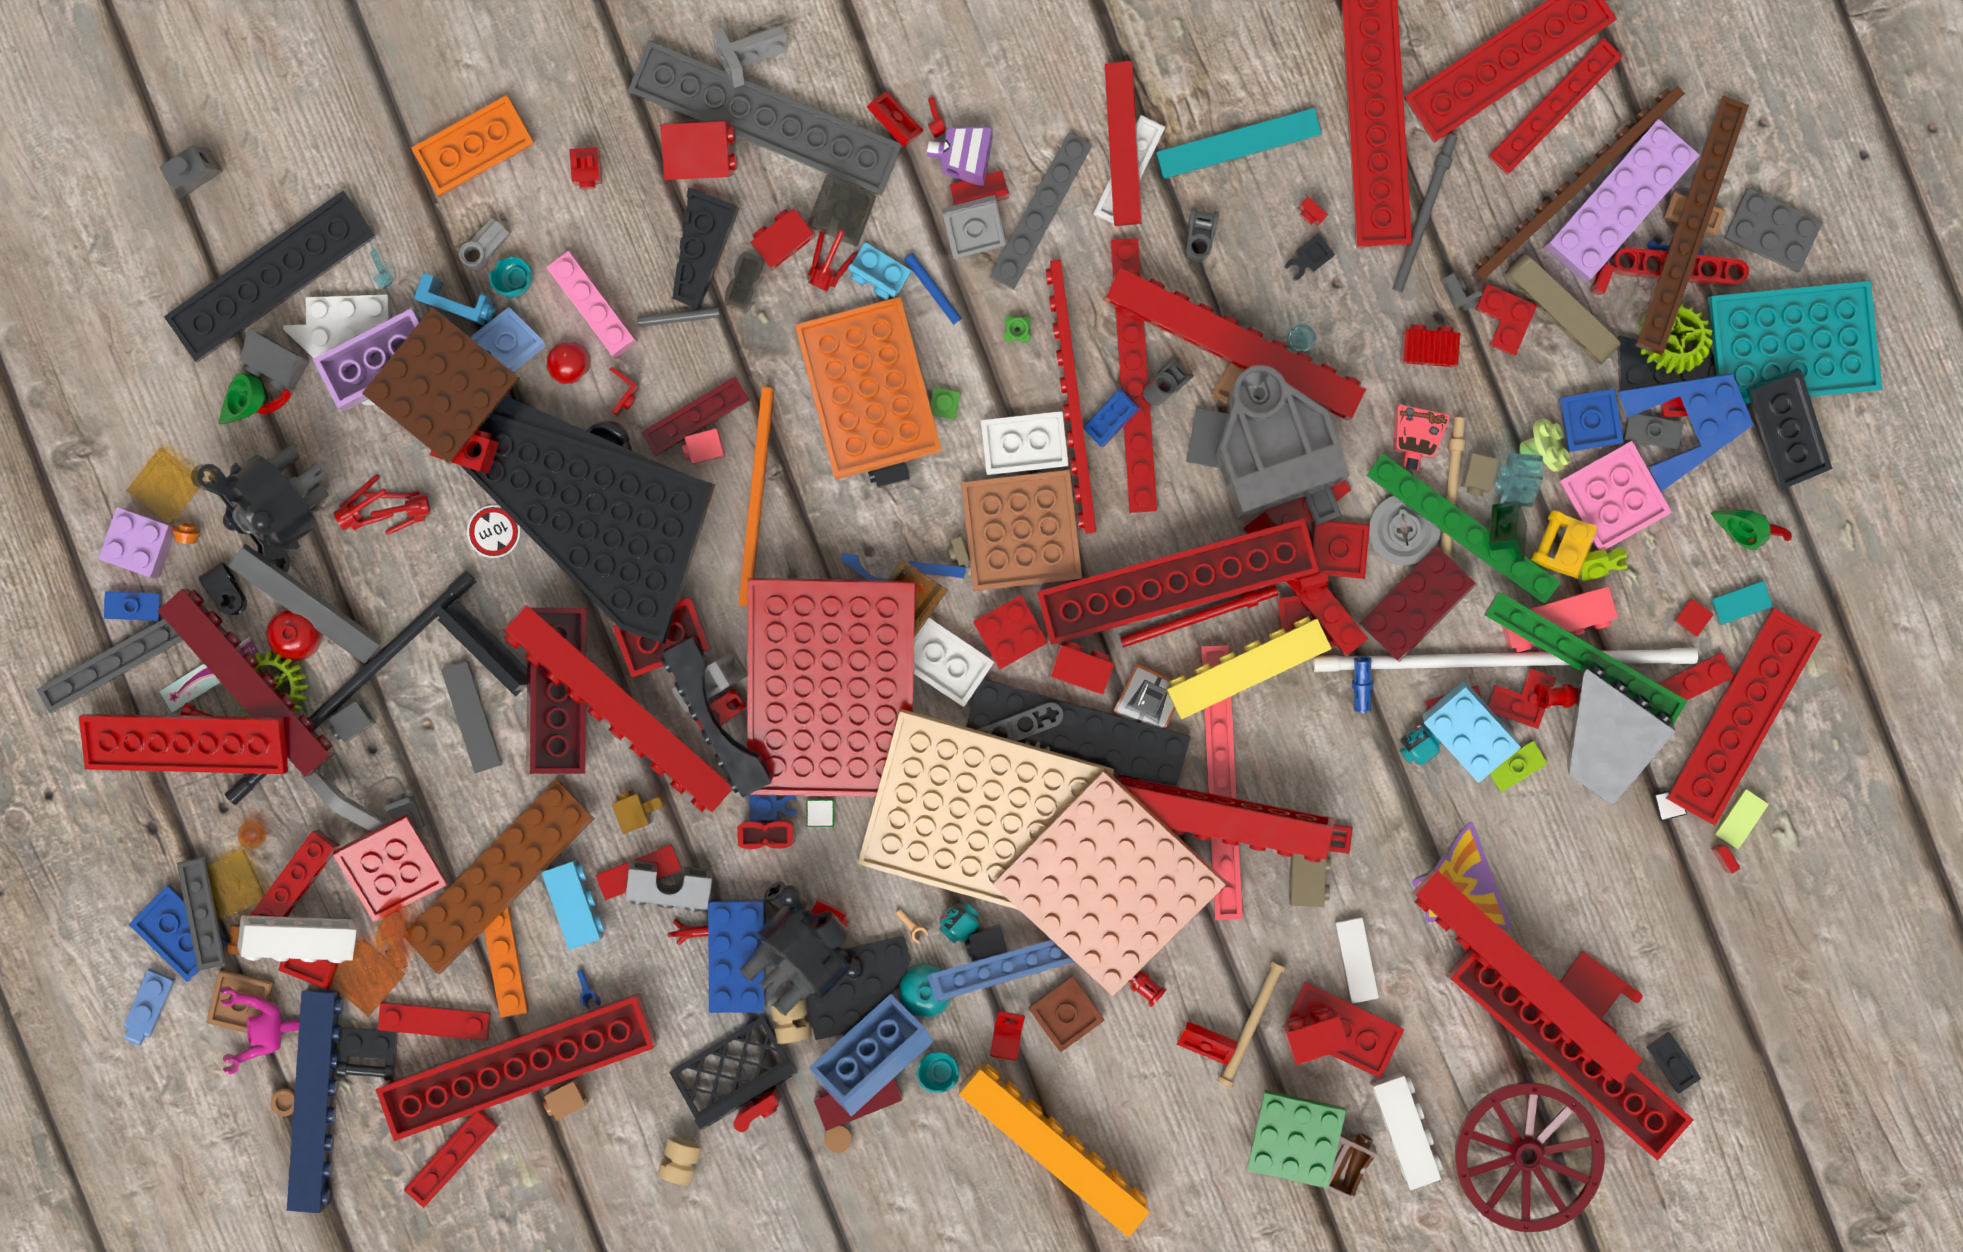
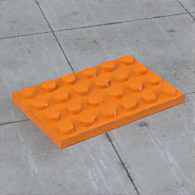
M901 297L795 324L835 480L942 452Z

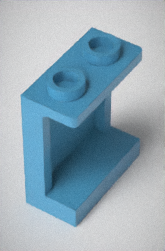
M423 273L414 297L418 302L481 326H485L487 321L490 322L493 319L496 307L493 306L494 301L488 296L480 294L475 308L440 297L439 293L443 282L434 276Z

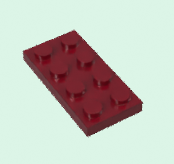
M1436 546L1359 624L1400 662L1477 584Z

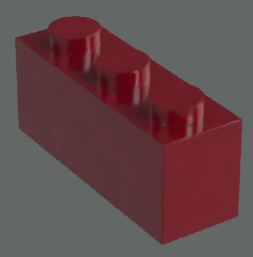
M896 1077L852 1116L824 1088L818 1090V1095L814 1098V1103L825 1131L903 1101V1095Z

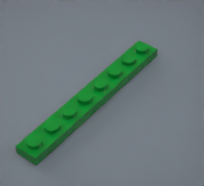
M1382 453L1366 474L1373 482L1543 605H1545L1561 583L1527 557L1524 558L1523 562H1518L1513 548L1491 551L1489 545L1490 530Z
M1499 591L1484 614L1486 617L1578 670H1581V664L1584 660L1591 665L1593 663L1599 664L1607 671L1606 675L1611 679L1615 680L1618 678L1629 687L1631 693L1636 696L1638 694L1643 695L1651 702V707L1657 711L1662 709L1670 714L1674 719L1673 724L1688 702Z

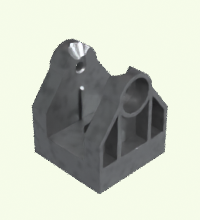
M1263 365L1253 366L1241 373L1228 398L1229 414L1215 456V461L1237 520L1303 497V491L1309 490V493L1312 494L1325 489V483H1328L1329 487L1340 484L1350 475L1328 410L1288 385L1281 374L1271 367Z

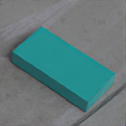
M1764 581L1710 599L1719 625L1773 607Z

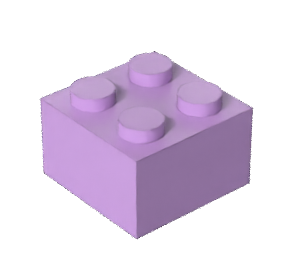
M116 507L98 559L150 578H159L174 537L172 529L177 526L126 508Z

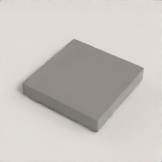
M995 195L941 209L953 259L1006 246Z

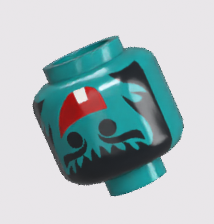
M1417 725L1400 739L1403 748L1399 751L1408 763L1414 761L1417 765L1422 766L1440 753L1439 745L1441 741L1428 727L1425 728L1422 725Z
M955 902L940 917V924L942 926L939 929L953 943L957 941L964 943L969 939L968 935L975 933L979 928L980 923L976 918L979 913L968 902L964 906Z

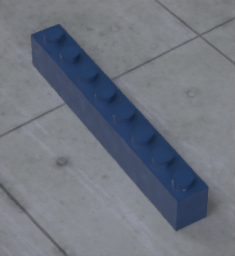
M307 988L301 992L287 1211L320 1213L330 1203L331 1191L327 1189V1178H331L332 1162H329V1151H332L334 1147V1134H330L331 1123L334 1124L336 1119V1107H332L333 1096H336L338 1091V1080L334 1079L335 1069H337L339 1062V1052H336L337 1041H340L342 1028L341 1025H338V1015L342 1014L344 999L340 997V990Z

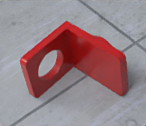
M611 366L610 371L631 385L612 411L618 417L624 408L628 410L637 399L634 394L639 389V386Z
M998 1011L990 1051L991 1057L1012 1061L1017 1060L1021 1032L1025 1020L1024 1015ZM1004 1019H1013V1020H1016V1021H1015V1022H1011V1021H1007V1020H1004Z

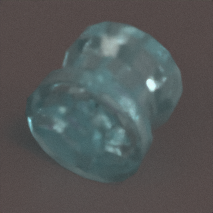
M1297 325L1287 335V346L1295 353H1305L1315 344L1316 335L1314 330L1308 325Z

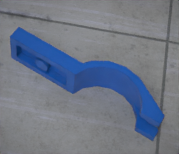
M842 553L841 560L867 580L893 581L896 576L889 578L874 577L861 566L858 555ZM909 561L908 564L912 567L903 577L905 578L910 572L964 579L965 567Z

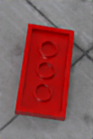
M1304 981L1287 1019L1296 1016H1302V1019L1313 1016L1312 1012L1314 1010L1328 1007V1010L1333 1009L1340 1016L1350 1048L1330 1055L1381 1079L1404 1029Z

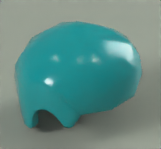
M514 256L498 260L494 270L489 272L490 286L499 295L508 298H518L524 295L531 287L534 278L531 266L524 259Z
M936 1051L926 1055L919 1061L916 1076L919 1084L927 1091L944 1093L956 1085L960 1076V1069L956 1059L950 1054Z

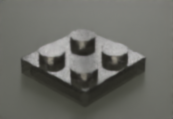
M826 175L807 226L833 238H836L839 230L843 229L844 235L841 241L853 247H858L876 195L837 177Z

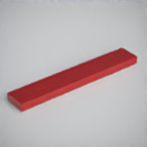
M1603 37L1488 157L1504 173L1510 174L1623 56Z
M1132 61L1106 63L1104 65L1114 225L1142 224Z

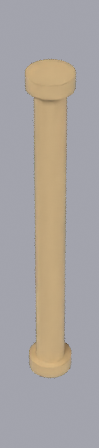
M1273 961L1270 963L1271 970L1238 1040L1236 1051L1227 1064L1223 1075L1217 1079L1218 1082L1232 1088L1234 1075L1281 972L1285 973L1286 967Z

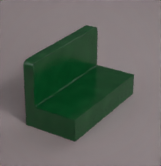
M1520 501L1492 504L1489 536L1491 551L1513 548L1518 562H1523L1525 558L1527 521Z

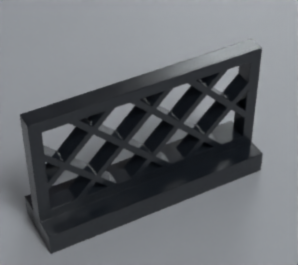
M456 601L451 607H440L435 612L439 617L438 621L515 697L527 687V667L459 601Z
M764 1016L669 1072L695 1117L694 1121L700 1130L706 1129L798 1074L782 1046L777 1044L776 1036ZM761 1024L767 1033L764 1045L749 1041L752 1030ZM747 1033L745 1040L739 1038ZM769 1039L771 1040L774 1047L768 1046ZM734 1040L744 1043L740 1059L726 1055L729 1043ZM748 1044L763 1048L759 1064L744 1060ZM724 1047L722 1054L716 1052L717 1050ZM767 1049L777 1051L783 1062L774 1067L763 1065ZM711 1054L721 1057L717 1073L703 1069L705 1058ZM725 1058L739 1062L736 1077L721 1074ZM700 1061L698 1068L692 1066ZM743 1063L758 1067L753 1080L739 1079ZM687 1068L697 1071L693 1087L683 1084L678 1075ZM762 1068L769 1069L768 1071L761 1074ZM702 1072L716 1076L712 1092L698 1088ZM720 1077L734 1081L732 1092L728 1095L716 1093ZM738 1082L745 1083L737 1089ZM687 1089L692 1090L691 1096L689 1095ZM697 1091L711 1095L708 1107L701 1111H698L694 1104ZM715 1096L721 1097V1099L714 1102Z

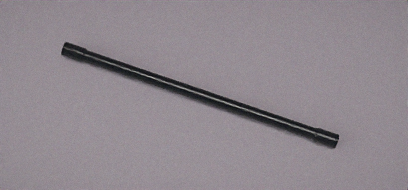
M465 570L433 603L309 717L315 724L313 729L316 730L438 616L435 612L440 607L450 606L456 599L465 594L477 582L474 577ZM247 774L238 780L224 795L232 804L237 805L267 774Z

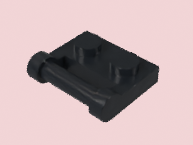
M342 1027L337 1077L346 1078L347 1075L382 1077L386 1081H393L398 1032ZM349 1056L385 1059V1067L349 1064Z

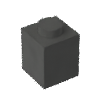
M359 700L331 717L329 721L332 726L329 728L337 740L342 739L343 742H349L374 725L376 721L363 702Z

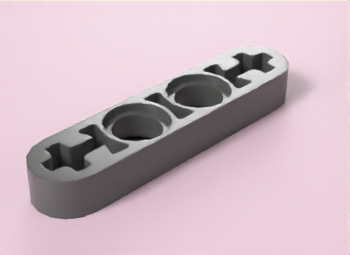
M1050 701L976 730L981 732L987 731L988 734H992L994 728L1001 726L1008 732L1006 739L1019 741L1059 725L1063 720V709L1058 703ZM1048 707L1059 711L1055 721L1051 722L1050 718L1043 719L1041 722L1044 726L1038 727L1037 718L1033 712L1039 711V716L1047 713L1046 708ZM1026 716L1032 719L1034 725L1030 731L1023 732L1018 728L1017 723L1021 717Z

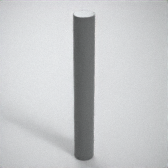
M718 306L702 308L700 310L694 309L637 316L638 327L719 318L720 310Z

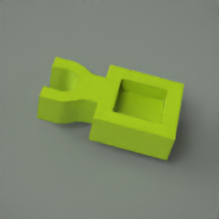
M1616 548L1610 553H1607L1605 549L1588 553L1580 572L1582 582L1608 576L1609 570L1627 569V563L1624 559L1627 558L1625 548Z

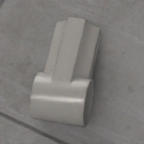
M491 218L470 242L462 245L459 252L461 261L472 271L483 269L487 264V260L510 236V233L496 220ZM476 250L480 252V257L476 262L467 261V255L471 251Z

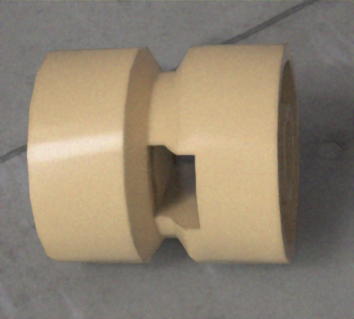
M801 999L786 1016L782 1015L773 1004L770 1005L773 1021L778 1023L775 1027L777 1044L791 1043L812 1037L810 1023L804 1019L807 1015L804 999Z
M668 1137L664 1150L667 1158L661 1160L657 1176L671 1183L691 1185L695 1173V1168L692 1165L698 1162L702 1147L689 1140Z

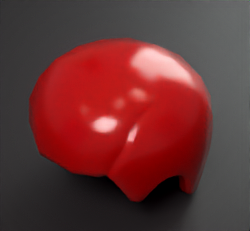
M563 342L556 345L549 352L546 368L551 378L560 384H573L578 382L589 371L590 355L585 347L577 342Z

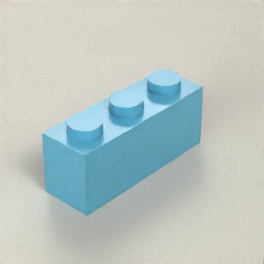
M573 860L543 871L542 875L568 950L600 940L603 937L602 932L605 931L601 916L596 917L593 906L596 905L593 892L586 889L584 880H587V875L583 865H578L577 860Z

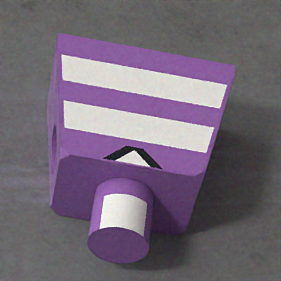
M948 128L945 142L929 141L927 157L941 159L943 174L984 186L993 141L992 128Z

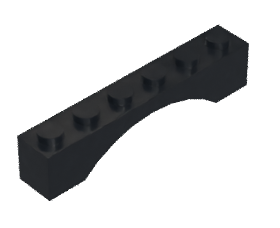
M692 634L664 649L662 653L664 657L661 658L662 664L668 673L672 672L677 680L675 687L681 697L686 696L690 706H688V710L694 721L699 720L704 728L701 733L706 743L714 746L717 752L715 759L720 768H726L730 775L728 782L734 793L739 792L743 798L770 784L773 776L761 754L748 749L734 740L722 728L714 716L705 689L707 656L696 636Z

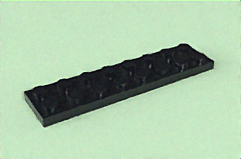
M342 191L166 314L164 318L194 361L199 362L376 238V235L346 192Z
M983 679L976 689L966 725L967 728L976 730L1050 701L1056 702L1063 709V720L1061 723L1017 742L1025 744L1029 740L1030 745L1035 746L1036 742L1039 741L1041 749L1049 746L1052 752L1112 768L1114 773L1143 781L1177 787L1191 738L1189 735L1161 729L987 679ZM1048 707L1046 708L1047 713L1045 715L1039 716V711L1033 712L1037 718L1038 727L1044 726L1041 722L1043 719L1050 718L1051 722L1055 721L1059 711ZM1026 716L1021 717L1017 723L1018 728L1023 732L1030 731L1034 725L1032 719ZM998 726L993 729L992 735L1007 738L1008 732L1004 727Z

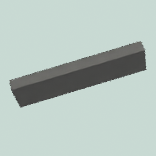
M469 661L441 669L474 773L476 774L502 765Z
M206 857L178 862L177 868L198 971L227 965Z

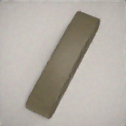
M1523 253L1504 273L1506 279L1531 303L1536 304L1537 308L1596 363L1602 365L1621 345L1619 340L1528 255Z

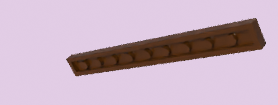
M1677 86L1672 91L1666 88L1655 98L1658 103L1651 110L1648 106L1645 107L1635 117L1638 122L1632 128L1626 125L1615 135L1618 140L1611 147L1605 144L1595 154L1598 159L1592 165L1586 162L1575 172L1578 177L1571 184L1565 181L1555 191L1558 196L1552 202L1546 199L1534 210L1538 215L1531 221L1525 218L1515 228L1518 233L1512 239L1506 236L1494 247L1498 252L1491 258L1487 255L1484 256L1475 265L1477 271L1472 275L1478 283L1487 278L1685 94L1682 89Z
M1726 96L1720 99L1635 344L1639 348L1659 355L1664 353L1747 113L1748 104Z

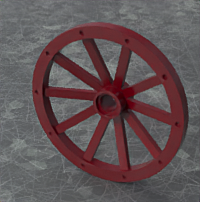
M1520 1082L1506 1085L1492 1091L1478 1101L1469 1111L1459 1129L1454 1153L1457 1177L1468 1200L1490 1221L1504 1228L1519 1232L1547 1231L1574 1219L1594 1198L1602 1180L1605 1164L1602 1136L1588 1110L1565 1091L1551 1085L1536 1082ZM1528 1095L1524 1139H1522L1500 1102L1515 1096ZM1538 1095L1555 1099L1566 1105L1533 1140ZM1492 1107L1514 1141V1145L1474 1131L1477 1123ZM1572 1112L1581 1120L1588 1134V1137L1541 1146ZM1470 1139L1511 1153L1510 1155L1470 1168L1467 1165ZM1591 1146L1592 1160L1589 1176L1544 1157V1155ZM1527 1148L1533 1149L1532 1158L1528 1161H1522L1521 1153ZM1513 1164L1487 1202H1485L1477 1193L1470 1177ZM1540 1165L1585 1183L1579 1195L1568 1206H1565L1540 1168ZM1522 1170L1521 1219L1502 1214L1493 1208ZM1531 1171H1533L1559 1212L1543 1218L1530 1219Z

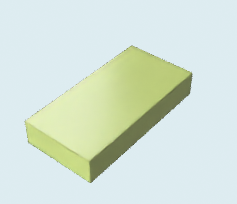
M1743 789L1714 832V835L1739 850L1769 804L1747 789Z

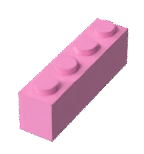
M569 251L546 267L613 357H619L637 343L628 328Z

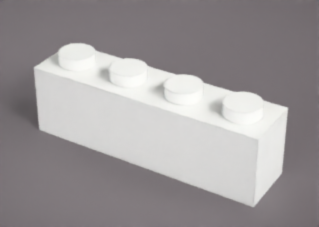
M241 915L237 947L240 956L248 960L273 958L276 961H287L291 958L300 959L305 962H315L317 959H322L333 963H342L344 960H353L357 929L352 919Z
M1399 1072L1371 1082V1088L1406 1186L1411 1191L1441 1180L1439 1171H1442L1443 1168L1438 1155L1433 1156L1430 1145L1434 1144L1429 1130H1424L1420 1120L1424 1119V1114L1420 1104H1414L1411 1094L1415 1093V1089L1410 1077L1405 1078Z

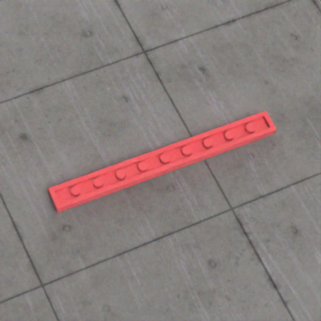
M1229 645L1201 646L1202 666L1208 663L1211 667L1220 664L1219 658L1229 654ZM1230 696L1204 709L1208 793L1236 798L1232 699ZM1211 837L1212 868L1227 881L1226 885L1214 896L1215 920L1243 919L1239 844L1238 846L1222 843V839Z

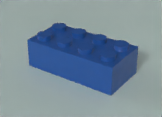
M766 899L710 900L708 902L709 1013H754L766 1010V988L763 990L759 985L766 978V967L752 982H749L739 971L756 954L755 950L761 945L755 933L766 923Z

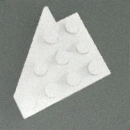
M390 296L306 297V325H283V330L315 358L389 320ZM369 399L362 402L365 406L375 405Z

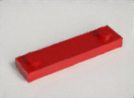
M381 1002L377 1030L487 1041L491 1012Z

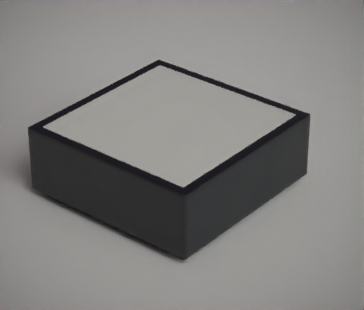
M1669 790L1653 794L1659 821L1687 815L1685 809L1665 799Z

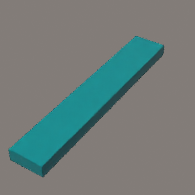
M1315 108L1158 151L1156 156L1164 180L1318 137L1322 133Z

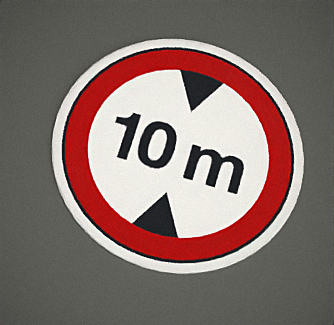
M489 505L480 508L472 515L467 526V537L471 547L478 554L487 558H500L509 554L516 547L520 537V526L500 506Z

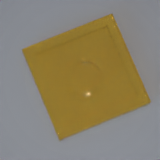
M159 448L126 491L168 524L172 525L200 488L193 484L191 480L192 471L166 450Z
M245 850L236 852L207 866L218 921L259 903L264 897L265 893Z

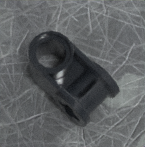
M224 562L219 563L198 577L201 585L221 612L239 615L245 611L247 607L246 596ZM230 597L236 598L233 602L235 607H228Z

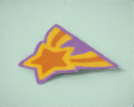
M1469 822L1457 836L1449 855H1443L1435 869L1444 875L1500 928L1511 929L1512 925L1473 822ZM1427 875L1412 881V885L1416 888ZM1429 909L1426 913V921L1435 922L1434 920L1437 916Z

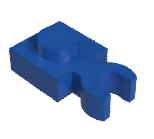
M749 795L750 820H778V812H783L788 816L797 814V810H789L786 807V802L788 800H796V796L786 795L782 799L777 800V795Z

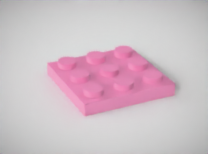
M1632 441L1558 481L1580 521L1598 527L1593 540L1597 551L1610 548L1672 513Z

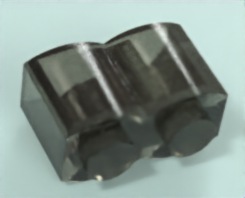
M743 252L739 256L734 268L735 278L728 284L725 292V304L728 307L743 313H747L752 308L756 298L755 288L760 284L765 273L763 258L747 252Z

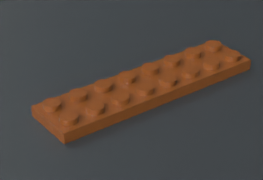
M556 779L420 916L403 936L433 971L441 974L595 818L563 783Z

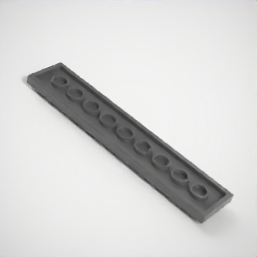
M649 40L628 89L630 94L696 121L730 119V126L735 127L736 137L879 196L883 195L902 148V145L898 142L747 80H744V85L734 88L725 71Z

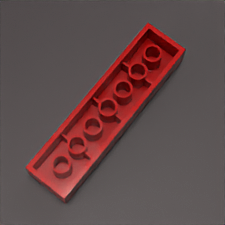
M1118 775L1116 778L1177 835H1184V832L1194 833L1196 838L1202 840H1211V837L1222 839V843L1238 846L1239 843L1249 844L1250 849L1257 851H1266V848L1277 850V854L1293 857V854L1304 855L1305 860L1312 862H1321V859L1327 860L1334 825L1333 817L1143 781Z

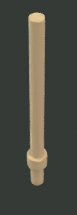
M1454 417L1452 439H1449L1448 446L1451 454L1446 499L1455 506L1457 502L1462 451H1465L1466 440H1463L1465 418ZM1442 532L1441 550L1451 559L1453 539Z

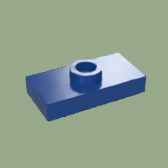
M1119 389L1083 428L1100 447H1105L1141 408L1123 389Z
M105 591L104 619L161 621V615L157 610L162 607V594Z

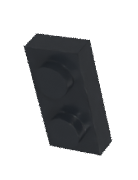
M1667 1032L1646 1046L1678 1094L1701 1079L1670 1032Z

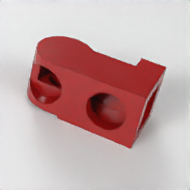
M734 688L723 697H719L712 702L710 707L720 725L723 726L745 709L747 705ZM697 720L696 723L699 725L701 730H704L700 721Z

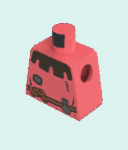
M1400 404L1395 406L1393 450L1405 453L1402 466L1404 469L1419 471L1421 456L1426 458H1433L1435 456L1450 415Z

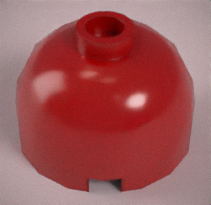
M283 608L273 615L266 631L268 645L273 652L279 654L283 659L289 658L293 661L308 659L319 649L321 639H323V634L316 630L306 617L295 614L287 608Z

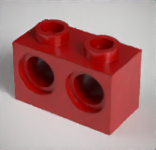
M478 430L452 463L489 474L499 442L490 440L491 434ZM477 444H481V454L475 457L473 453L474 447ZM431 450L430 456L442 459Z

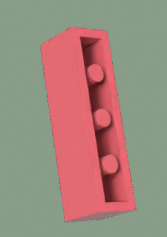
M1609 586L1559 599L1545 605L1542 604L1528 608L1575 636L1585 633L1584 628L1594 625L1595 629L1611 626L1610 620L1618 618ZM1501 625L1508 649L1516 648V652H1521L1533 648L1530 641Z

